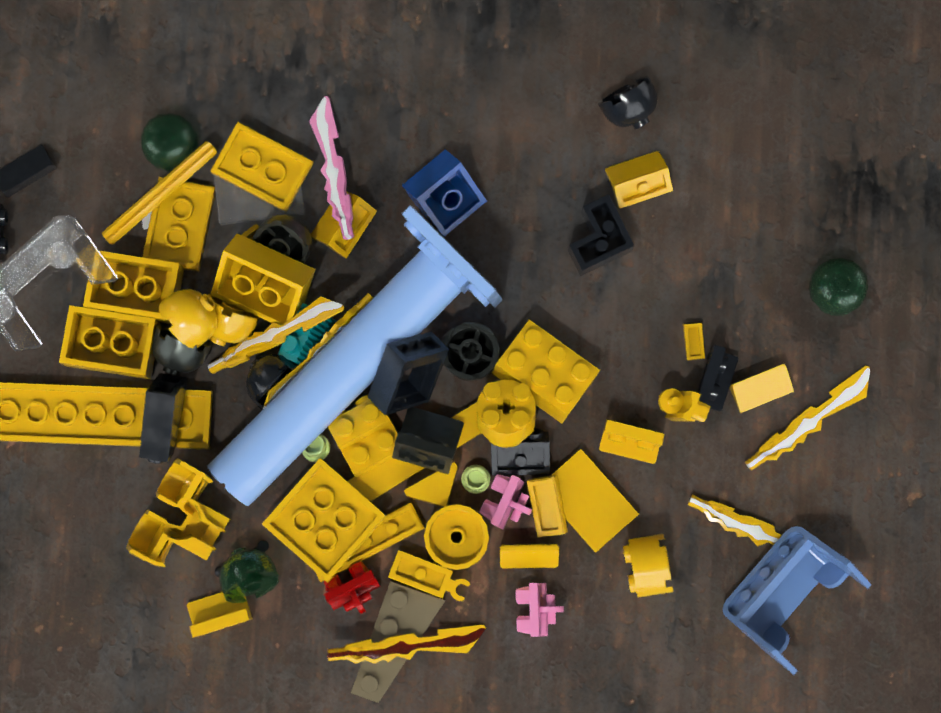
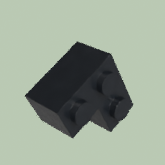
M609 194L583 206L581 214L591 235L570 244L568 252L580 276L632 252L634 244Z

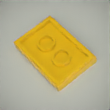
M237 122L210 172L287 213L314 162Z
M159 177L158 182H160L163 179V177ZM184 182L152 210L142 257L180 263L186 270L199 272L216 188Z
M582 449L550 475H557L565 520L595 553L639 515Z

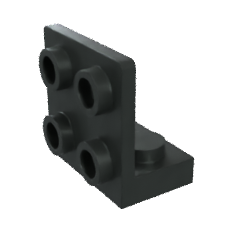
M408 408L401 430L398 432L392 458L449 474L464 423L419 408Z

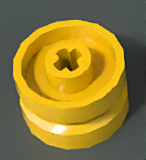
M456 504L445 506L432 515L426 524L424 540L426 550L435 562L444 568L461 570L470 568L480 561L487 550L489 534L487 525L479 513L470 507ZM460 532L462 534L461 542L454 543L451 540L452 533Z

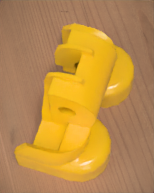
M178 458L175 459L157 489L156 497L173 507L180 508L187 516L181 526L168 523L165 518L149 509L146 510L128 540L126 548L129 553L152 565L165 567L166 556L173 543L207 560L212 550H216L213 545L220 532H226L225 527L230 520L223 514L197 501L208 483L213 482L212 479Z

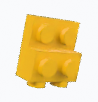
M368 395L359 398L355 402L356 407L347 412L344 410L328 426L355 478L390 460L398 435L389 416H385L368 398Z

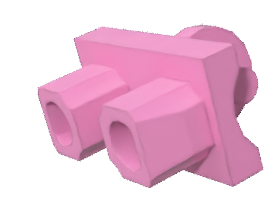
M497 474L491 489L503 494L499 505L486 499L479 513L489 519L491 524L504 530L512 510L513 513L510 520L518 522L522 513L530 516L532 510L525 507L529 496L521 493L518 499L525 482L514 475L510 478Z
M529 583V586L516 589L517 604H530V616L517 617V632L530 634V637L548 636V624H556V612H564V606H555V595H547V583Z

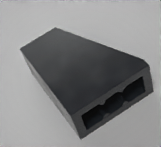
M159 373L147 389L139 458L148 459L151 463L161 464L169 462L173 456L188 378Z

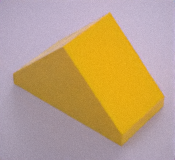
M453 462L449 474L437 471L403 491L409 498L445 507L449 502L458 467Z

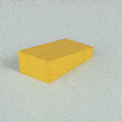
M702 323L683 324L686 359H705Z

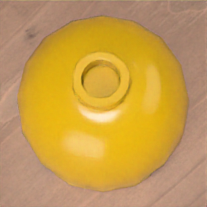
M183 289L169 295L160 303L159 311L163 321L168 317L172 324L169 328L170 332L187 347L193 348L197 345L198 348L214 334L217 327V314L214 309L216 304L208 294H201L191 289Z
M208 294L216 304L214 309L217 314V327L209 340L217 345L225 346L226 343L236 344L250 337L259 317Z

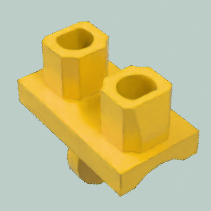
M669 388L662 391L658 399L659 407L667 413L665 418L671 421L695 422L697 420L705 422L711 407L698 401L701 394L695 391H679Z

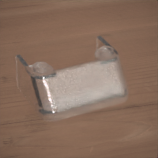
M58 215L54 217L0 266V331L15 352L39 348L43 345L16 307L12 297L49 264L57 269H67L77 263L91 284L115 282L118 279L77 219L71 215Z

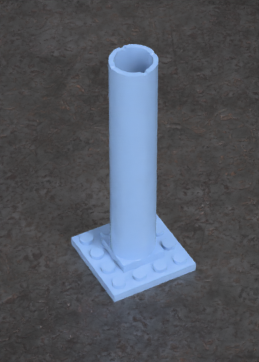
M411 206L402 213L407 220L403 225L421 243L418 246L420 251L208 464L209 471L219 483H224L225 489L244 505L252 504L374 381L388 343L419 335L461 292L465 294L468 289L485 307L490 303L495 308L502 301L497 291Z

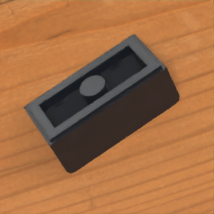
M42 144L0 169V189L7 198L57 169Z

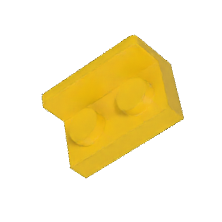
M607 420L599 450L655 464L659 447L662 446L665 434Z

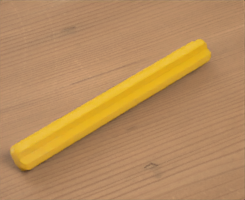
M208 141L199 146L102 232V236L106 241L113 245L213 158L217 154L215 147Z

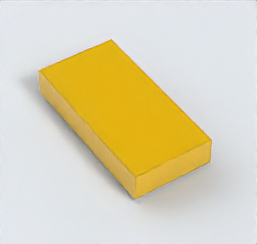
M557 475L528 479L527 486L537 538L566 534L568 530Z

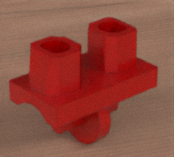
M359 561L348 569L353 579L343 584L338 574L329 583L324 580L327 592L324 596L333 610L343 606L345 611L348 612L357 607L359 613L363 614L366 612L363 603L373 599L370 592L380 587L373 572L369 571L362 561Z

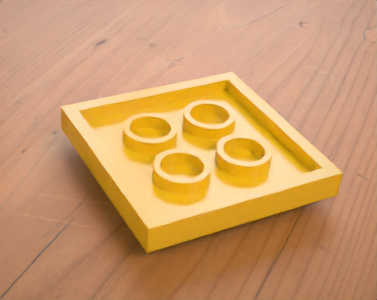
M319 458L262 525L329 583L385 519L386 515L325 461Z

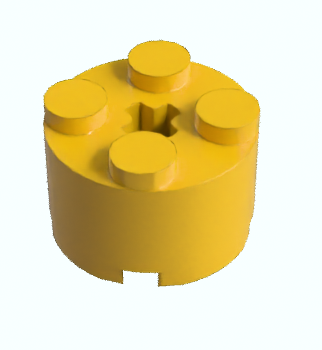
M499 380L486 384L477 400V425L481 434L493 445L505 448L521 444L524 439L532 434L535 427L536 403L529 386L514 380Z
M664 533L629 539V545L623 546L626 563H632L633 574L628 575L631 593L637 592L638 598L673 592V586L667 587L666 580L672 579L666 546L660 547L659 540H665Z

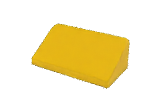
M785 363L734 383L729 387L740 413L794 392Z
M557 544L500 546L501 568L558 567L559 546Z

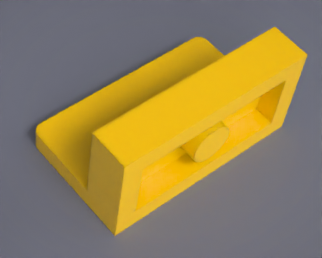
M659 151L605 169L606 175L612 184L615 201L619 209L673 191L669 168Z
M346 191L347 194L351 195L354 237L348 240L343 239L339 222L332 217L333 207L329 205L312 231L311 237L327 245L338 255L347 259L377 210L359 196Z
M241 586L187 603V609L192 622V626L189 627L193 638L253 619L244 589Z

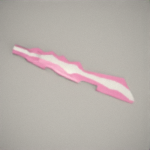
M325 96L309 122L326 160L320 171L327 179L324 190L328 192L327 202L333 207L332 217L339 222L343 239L348 240L354 237L351 195L346 193L347 178L343 157L337 156L334 139L339 138L331 101L328 96Z

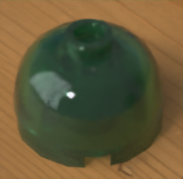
M163 113L151 118L143 127L140 136L141 150L147 161L157 169L167 172L172 171L199 147L198 135L192 124L182 116L173 113Z
M845 258L829 259L820 264L811 275L809 282V292L812 301L815 302L822 312L833 316L848 315L858 309L865 300L868 291L867 276L862 267L853 260Z
M239 548L233 551L231 556L222 565L219 582L226 601L243 603L247 602L246 596L255 593L256 598H259L273 590L278 585V577L280 576L271 557L266 553L255 549Z

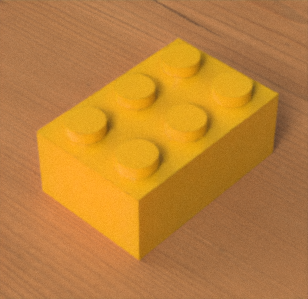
M237 233L223 250L210 295L268 322L283 325L296 315L302 303L305 304L316 269Z
M93 250L83 307L155 318L160 323L171 324L168 317L163 321L159 305L169 295L181 290L184 268L180 263Z
M69 305L59 363L66 367L151 380L155 361L152 351L153 337L156 326L160 322L155 318Z
M529 319L498 360L492 374L500 380H514L528 385L534 396L536 406L563 424L595 380L600 370Z

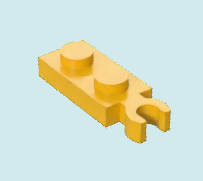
M400 550L397 552L388 578L442 599L445 592L448 591L455 600L464 601L465 597L459 596L456 593V587L460 584L470 586V582L465 579L451 580L452 570Z

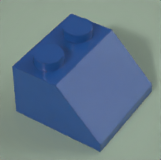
M446 149L401 185L418 209L443 237L487 202L462 163Z

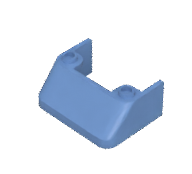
M795 526L789 528L727 598L723 605V613L768 655L794 675L798 670L781 655L789 644V634L781 625L818 582L826 588H835L850 576L867 589L872 584L849 560L804 528Z

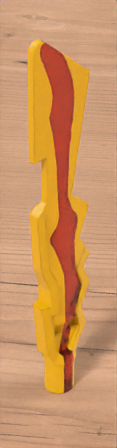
M484 625L437 629L438 635L417 637L414 633L387 637L378 642H372V639L346 644L342 648L327 649L328 661L347 659L357 664L366 660L375 664L383 659L390 662L397 656L410 660L417 650L468 653L484 633L486 627Z

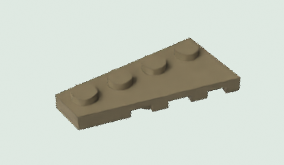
M390 581L370 639H372V642H378L387 637L414 633L417 637H422L446 600ZM400 641L385 649L367 650L364 655L375 659L383 654H407L417 644L410 645ZM397 656L390 662L383 659L375 664L366 660L362 661L351 693L379 703L407 659Z

